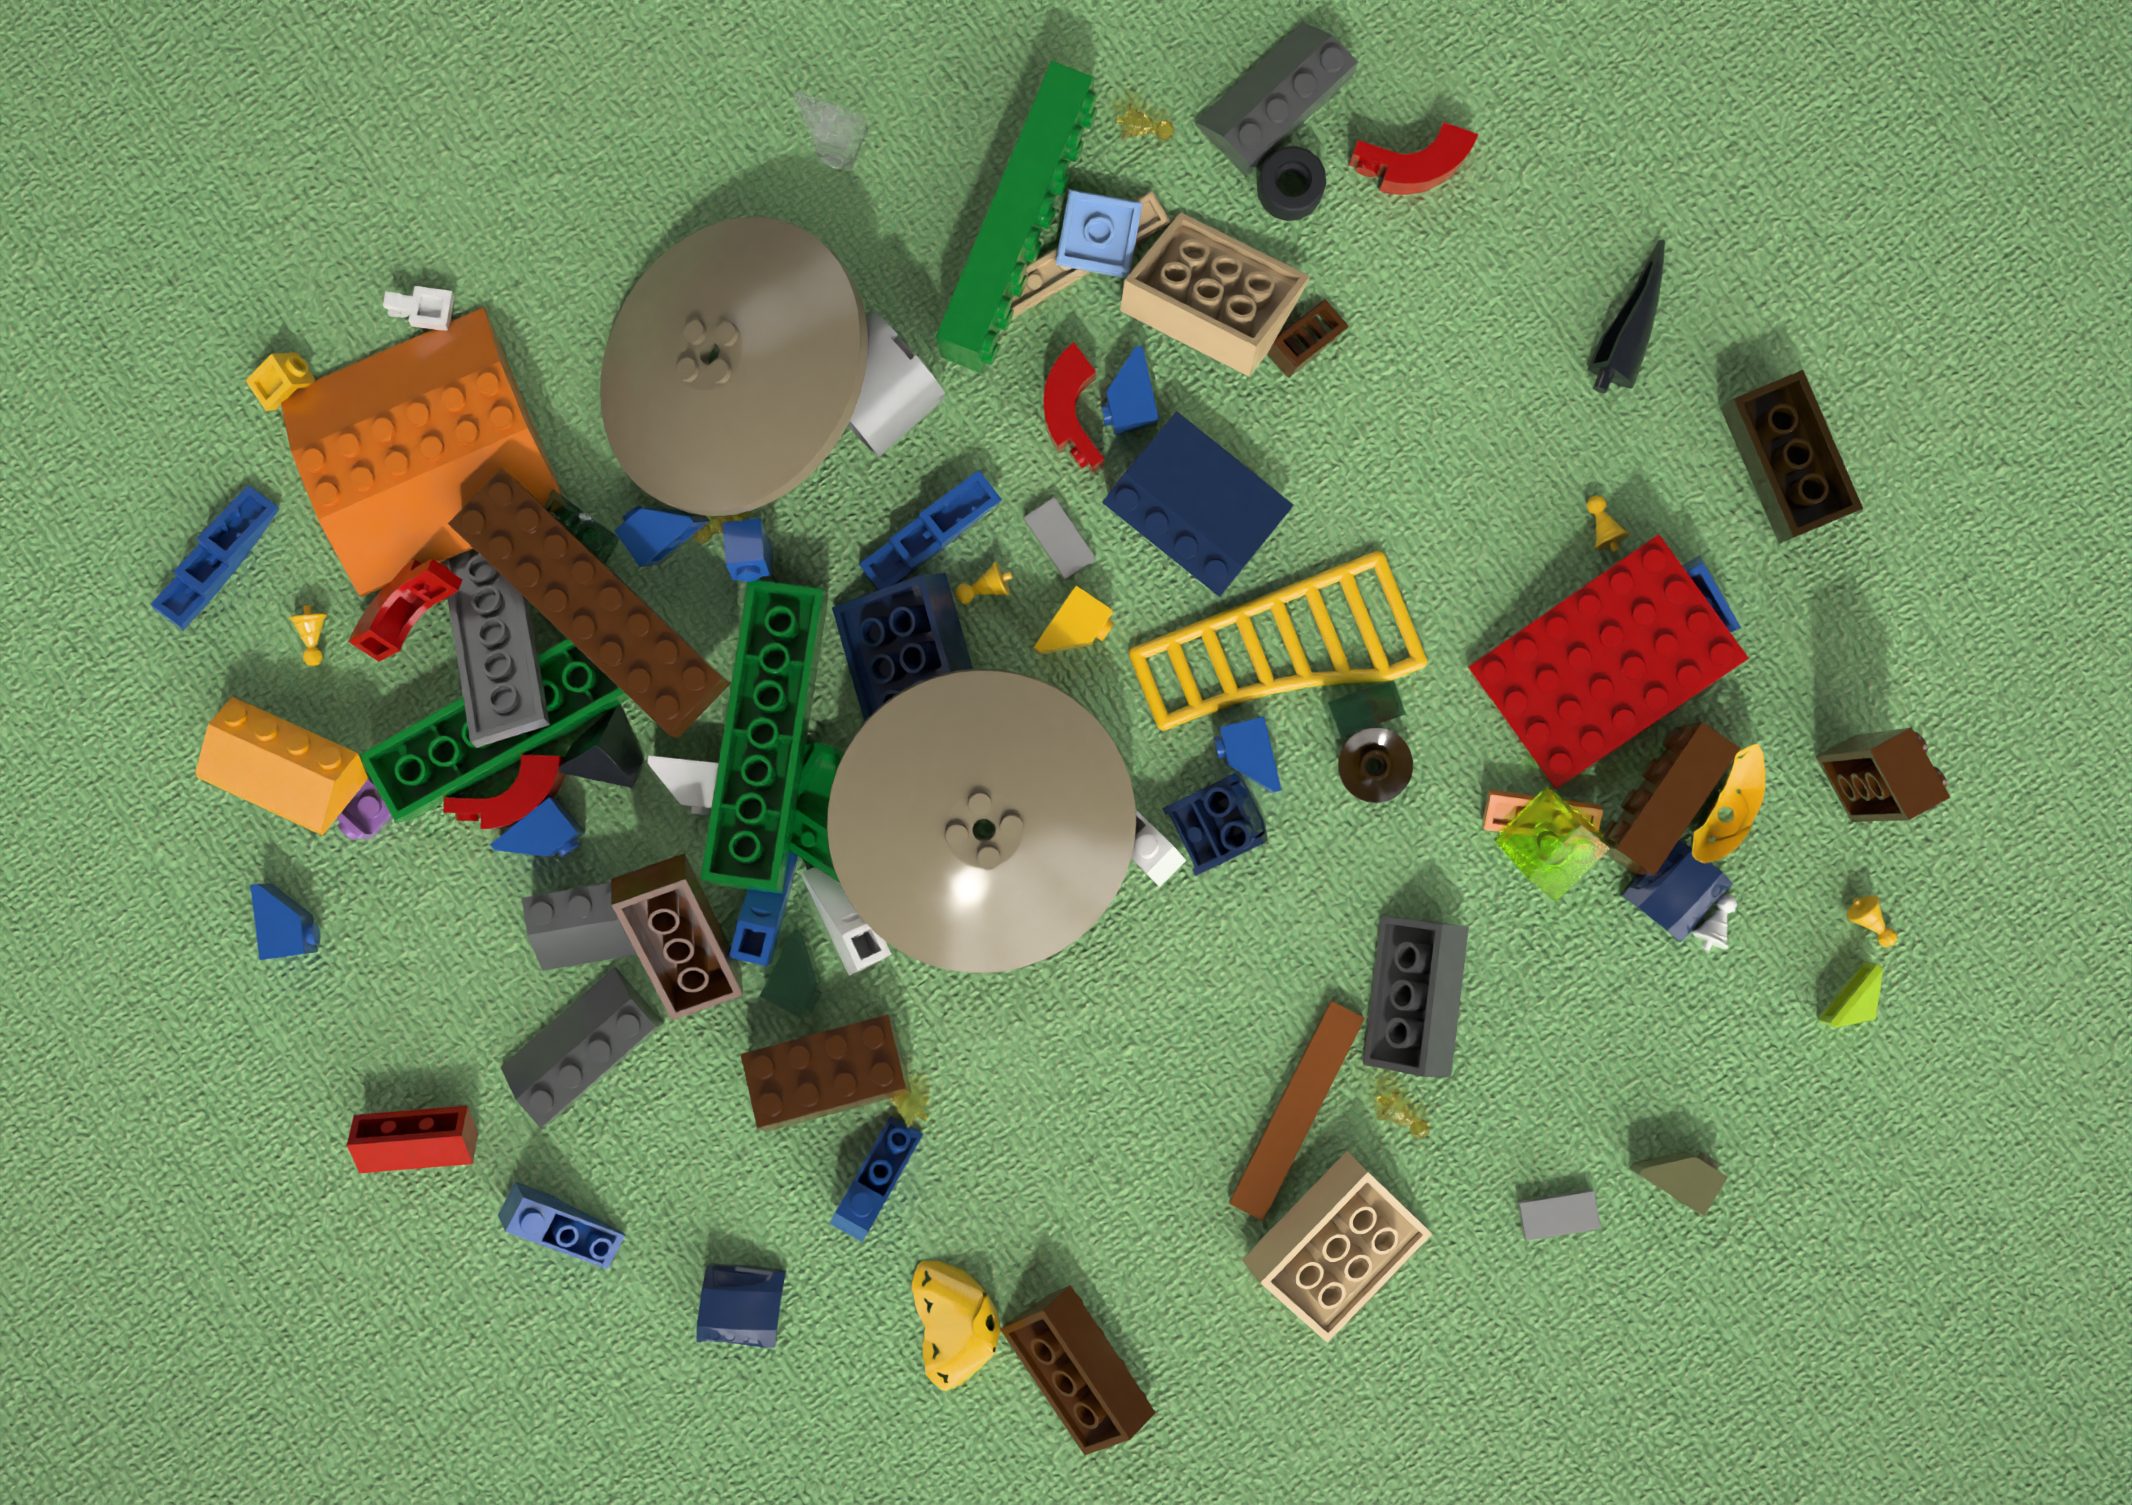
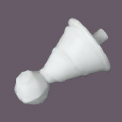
M1730 894L1720 896L1716 902L1717 909L1719 910L1706 920L1703 925L1692 932L1695 937L1705 941L1702 949L1710 951L1712 945L1722 949L1728 948L1727 914L1735 911L1738 905L1736 898Z

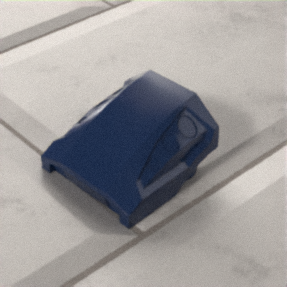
M1236 773L1162 808L1165 815L1168 814L1172 819L1194 865L1192 870L1195 876L1268 841L1264 819L1248 787Z
M1678 840L1655 875L1636 874L1620 894L1623 899L1628 900L1670 933L1673 936L1672 938L1678 942H1682L1690 934L1712 904L1733 885L1726 875L1712 863H1702L1695 860L1692 855L1693 848Z
M709 1263L701 1292L696 1342H727L775 1348L782 1292L787 1270L752 1265Z

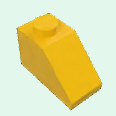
M1075 586L1033 647L1034 651L1042 655L1091 646L1096 638L1103 642L1115 624L1110 620L1113 610L1078 586Z

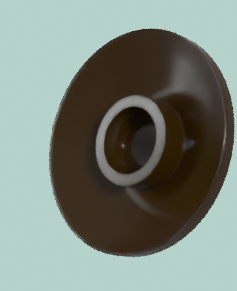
M1367 728L1352 735L1343 745L1338 758V772L1344 787L1353 796L1366 802L1381 803L1395 798L1407 787L1413 772V758L1408 745L1398 734L1384 728ZM1374 757L1379 761V768L1371 772L1367 768V762L1370 758Z

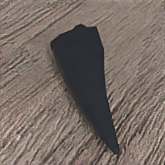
M1663 239L1659 240L1631 294L1615 320L1600 338L1587 370L1597 375L1592 388L1599 393H1607L1610 383L1630 389L1635 384L1651 336L1659 302L1665 252V241Z

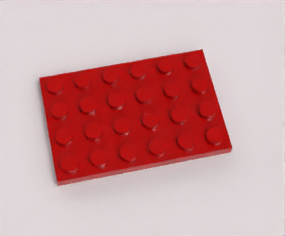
M1657 534L1476 660L1468 668L1554 788L1557 789L1747 661L1749 657L1662 537Z

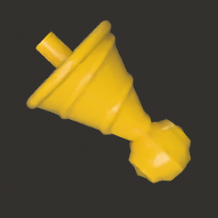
M1594 495L1586 503L1587 510L1590 514H1595L1596 541L1594 548L1601 550L1611 547L1613 552L1619 551L1618 543L1628 538L1630 532L1622 528L1611 516L1604 512L1607 504L1603 496Z
M995 561L972 586L966 583L957 586L955 591L956 599L962 604H968L974 598V594L1009 596L1010 590L1007 580L1013 578L1012 573L1009 571L1004 574L999 564Z
M311 605L303 606L304 614L290 616L289 620L292 621L300 638L307 646V649L302 654L303 661L308 666H316L323 660V652L317 648V645L319 644L318 640L328 615L326 613H312Z
M1867 895L1861 899L1855 898L1853 900L1854 904L1847 911V920L1876 932L1877 941L1883 947L1893 946L1898 941V934L1893 928L1885 927L1879 897Z

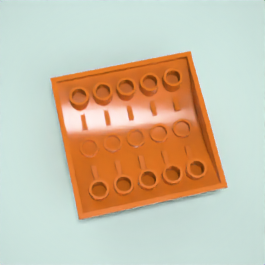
M484 307L451 321L448 330L432 329L317 379L307 387L297 388L288 399L281 402L291 454L317 519L360 597L386 586L403 567L415 559L421 564L432 558L441 563L473 549L448 523L501 468L519 481L552 514L568 507Z

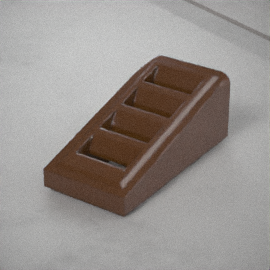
M1324 299L1276 337L1267 355L1285 376L1290 378L1344 333L1349 326ZM1320 316L1332 331L1328 333L1315 318ZM1306 326L1320 339L1319 341H1316L1305 329ZM1295 335L1307 348L1306 351L1293 338Z

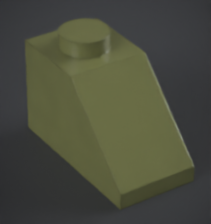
M1684 1151L1634 1162L1630 1167V1170L1703 1216L1728 1178L1717 1170L1720 1163L1701 1151L1697 1157Z

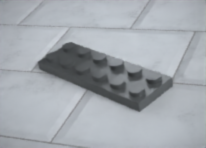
M474 548L443 561L442 564L463 579L458 592L447 597L470 742L477 748L550 725L528 600Z

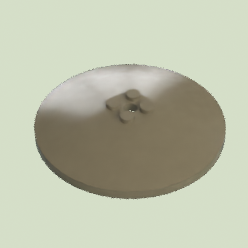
M743 217L721 221L688 235L673 245L648 268L631 290L614 322L603 357L600 383L601 413L610 446L624 471L641 489L657 500L688 513L705 516L739 514L764 506L790 492L824 461L842 436L853 415L861 393L868 356L866 315L860 293L847 267L828 246L798 226L773 218ZM719 347L718 358L709 364L708 358L710 353Z
M983 668L957 670L922 680L900 691L881 705L856 732L845 749L831 786L827 821L829 849L835 872L851 905L866 924L891 946L912 958L947 970L966 973L1008 971L1039 962L1063 950L1089 930L1106 911L1125 878L1132 857L1136 831L1135 798L1127 768L1114 741L1092 713L1072 696L1045 681L1019 672ZM980 819H988L994 823L995 830L991 836L979 838L973 833L974 824Z

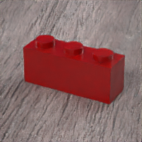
M468 1106L356 1114L353 1116L347 1147L359 1173L473 1164L478 1132Z

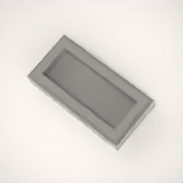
M1055 497L1023 518L1065 581L1096 560V557Z
M1592 1189L1517 1201L1523 1239L1526 1241L1601 1229L1595 1192Z

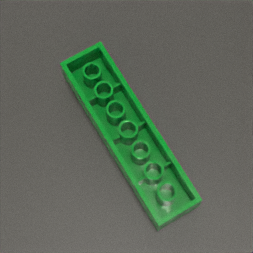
M1051 60L936 334L941 358L981 374L986 364L992 365L994 363L1000 346L999 343H996L1000 330L1006 331L1013 317L1014 310L1010 309L1014 296L1021 297L1028 279V276L1024 275L1029 262L1035 263L1042 245V242L1038 241L1043 228L1047 230L1050 228L1056 212V208L1053 207L1056 195L1063 196L1070 175L1067 174L1071 161L1076 163L1081 154L1084 141L1080 139L1084 128L1091 129L1098 110L1095 107L1098 93L1094 92L1093 76Z
M759 580L747 583L700 877L707 884L783 894L828 598L824 589Z
M566 639L538 655L550 725L476 748L470 742L464 699L462 697L361 753L359 757L394 821L410 822L444 803V798L455 797L521 760V755L532 754L625 702L630 697L569 639Z

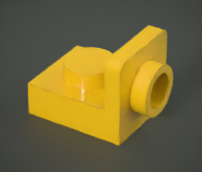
M297 352L271 354L245 381L265 411L277 410L281 406V402L288 399L297 388L307 387L314 383L316 379L310 372L306 361Z

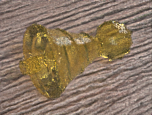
M1132 103L1127 105L1124 117L1116 116L1115 123L1122 124L1121 140L1156 133L1157 138L1164 141L1172 138L1174 134L1172 122L1161 120L1160 123L1156 124L1151 118L1135 108Z
M746 511L739 514L716 516L710 525L706 524L693 535L694 539L698 543H706L711 540L712 534H723L722 523L745 520L749 513Z
M1400 1089L1392 1091L1387 1098L1382 1094L1378 1097L1377 1101L1382 1105L1376 1112L1377 1120L1410 1126L1411 1135L1417 1139L1425 1138L1429 1134L1428 1122L1423 1119L1415 1120V1116L1412 1115L1408 1108V1104L1403 1099Z
M905 1094L891 1098L898 1113L904 1119L907 1128H910L918 1117L926 1122L930 1116L923 1111L930 1100L929 1096Z

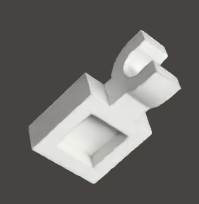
M414 286L413 296L385 291L383 306L388 309L389 316L401 318L409 316L408 321L413 327L448 330L455 296L452 291Z

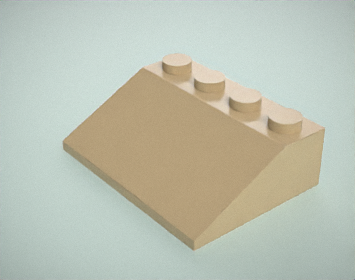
M1180 212L1124 280L1120 311L1250 377L1270 350L1309 282L1310 276Z
M1346 1151L1249 1251L1242 1261L1266 1289L1328 1343L1432 1233L1361 1163Z

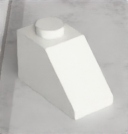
M648 756L649 766L681 805L691 806L692 814H711L719 763Z

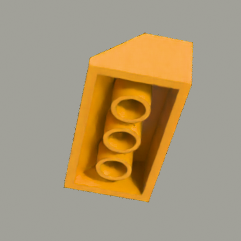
M233 696L208 723L195 771L197 778L322 836L368 780L357 752Z

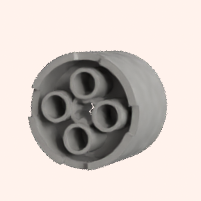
M871 310L866 314L868 356L865 377L855 410L847 426L875 456L879 457L945 399L943 395L945 392L919 357L914 355L899 337L896 338L898 336L897 332L878 313Z

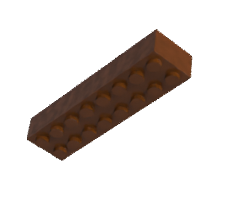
M501 468L448 523L668 735L679 738L731 684L519 481Z

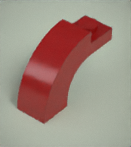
M1443 122L1433 143L1419 152L1410 154L1392 152L1358 140L1349 166L1355 167L1356 172L1366 177H1376L1377 175L1383 177L1379 188L1380 192L1395 195L1417 194L1439 186L1456 173L1470 153L1479 134Z
M1073 342L1058 357L1048 375L1043 399L1044 419L1049 438L1056 451L1059 453L1068 445H1071L1072 449L1068 452L1080 469L1087 467L1093 474L1104 466V457L1081 428L1076 417L1075 407L1082 391L1096 380V371Z
M433 558L423 564L416 559L403 567L395 578L384 586L372 600L355 626L348 642L378 662L401 650L404 640L417 620L430 607L458 592L463 579Z
M521 755L520 772L513 785L507 791L487 799L444 798L443 813H456L455 821L478 822L479 814H481L480 829L510 828L546 799L555 797L565 777V774L559 773V766L564 757Z

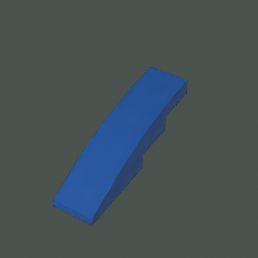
M978 470L919 513L917 519L889 538L887 544L859 563V567L877 591L900 583L999 504L1002 499L980 470Z
M248 485L198 536L199 545L173 571L176 578L150 604L153 610L184 631L236 571L279 511L278 506Z

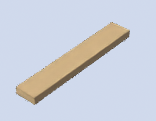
M1152 191L1135 200L1136 202L1143 203L1135 246L1171 224ZM1058 247L1039 257L1035 263H1029L1024 274L1028 276L1025 289L1021 297L1014 296L1010 309L1014 310L1012 319L1090 272L1056 265Z

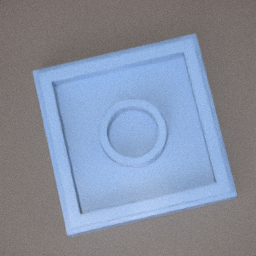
M1069 189L1056 265L1127 278L1130 274L1143 203Z

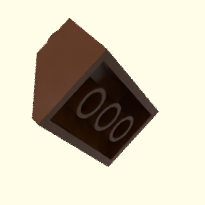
M1071 1285L1047 1295L1000 1328L1084 1456L1131 1440L1156 1413L1147 1400L1145 1393L1139 1388L1124 1362L1118 1357L1106 1339L1104 1332L1096 1324L1084 1306L1082 1299L1075 1293Z

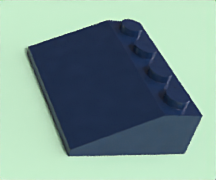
M1178 411L1174 413L1102 501L1110 510L1219 597L1228 589L1294 506L1292 502Z
M946 573L922 574L832 607L864 722L886 701L900 691L922 680L952 671L973 669Z

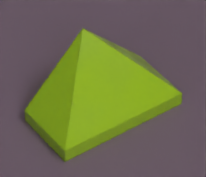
M1863 962L1817 1020L1823 1025L1835 1028L1875 1020L1883 968L1876 963Z

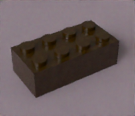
M1804 370L1733 398L1720 407L1779 544L1863 509Z

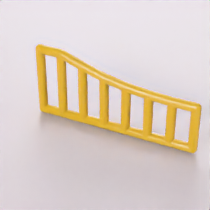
M1380 550L1368 553L1157 637L1129 650V658L1158 729L1162 731L1215 711L1275 693L1316 686L1389 682L1424 668L1428 662L1386 556ZM1371 568L1375 569L1410 655L1409 658L1389 665L1353 576ZM1338 581L1340 582L1373 663V669L1350 668L1319 589ZM1305 595L1335 671H1311L1284 603ZM1271 609L1297 675L1274 679L1250 616ZM1235 622L1259 679V683L1241 688L1237 687L1215 630ZM1200 636L1224 692L1202 700L1180 645ZM1167 650L1188 702V706L1171 713H1167L1146 658Z

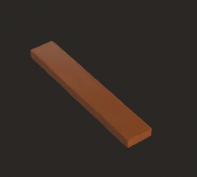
M1331 1000L1329 1001L1229 1200V1204L1262 1221L1264 1220L1365 1019L1364 1017Z

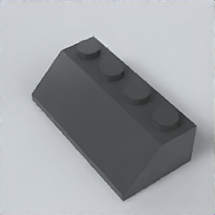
M1302 22L1195 122V125L1247 177L1353 77L1358 61L1333 35Z
M611 882L521 898L527 936L542 971L637 955L611 906Z
M1381 915L1363 1065L1422 1077L1451 1078L1468 926Z
M614 967L504 1063L501 1069L515 1100L541 1129L552 1123L658 1030L664 1022L621 972Z

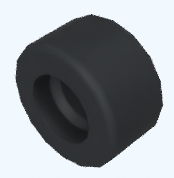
M1283 147L1272 153L1264 162L1257 183L1258 198L1263 208L1273 217L1284 221L1300 220L1310 215L1319 205L1327 183L1325 168L1316 155L1310 150L1301 147ZM1292 171L1300 174L1306 182L1304 192L1295 197L1284 195L1277 185V180L1282 173Z

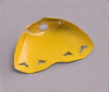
M1753 744L1744 748L1734 757L1726 784L1719 797L1712 802L1708 809V819L1702 827L1694 831L1692 855L1695 860L1702 863L1720 860L1734 851L1752 829L1751 825L1762 805L1765 792L1764 754L1759 744ZM1737 789H1740V790H1741V793H1740V794L1737 793V791H1736ZM1722 807H1728L1734 812V817L1730 822L1719 820L1718 812ZM1714 837L1715 841H1711L1710 838Z
M923 1260L917 1265L911 1288L917 1313L925 1327L922 1344L925 1372L936 1386L941 1390L947 1391L966 1381L981 1369L996 1352L1000 1335L999 1313L988 1293L986 1296H983V1292H986L983 1286L967 1272L941 1261ZM927 1270L931 1280L925 1286H922V1282L926 1278L925 1271ZM924 1298H926L929 1302L933 1303L930 1309V1313H928L927 1311L928 1304L925 1302ZM990 1314L994 1322L992 1331L988 1330L986 1326V1319ZM933 1343H935L937 1349L940 1351V1353L936 1355L935 1359L933 1358V1354L935 1352V1350L933 1349ZM937 1372L949 1375L947 1378L948 1383H945L944 1378L939 1376Z

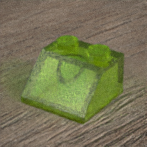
M1548 786L1494 838L1496 844L1520 871L1555 902L1610 849L1602 832Z

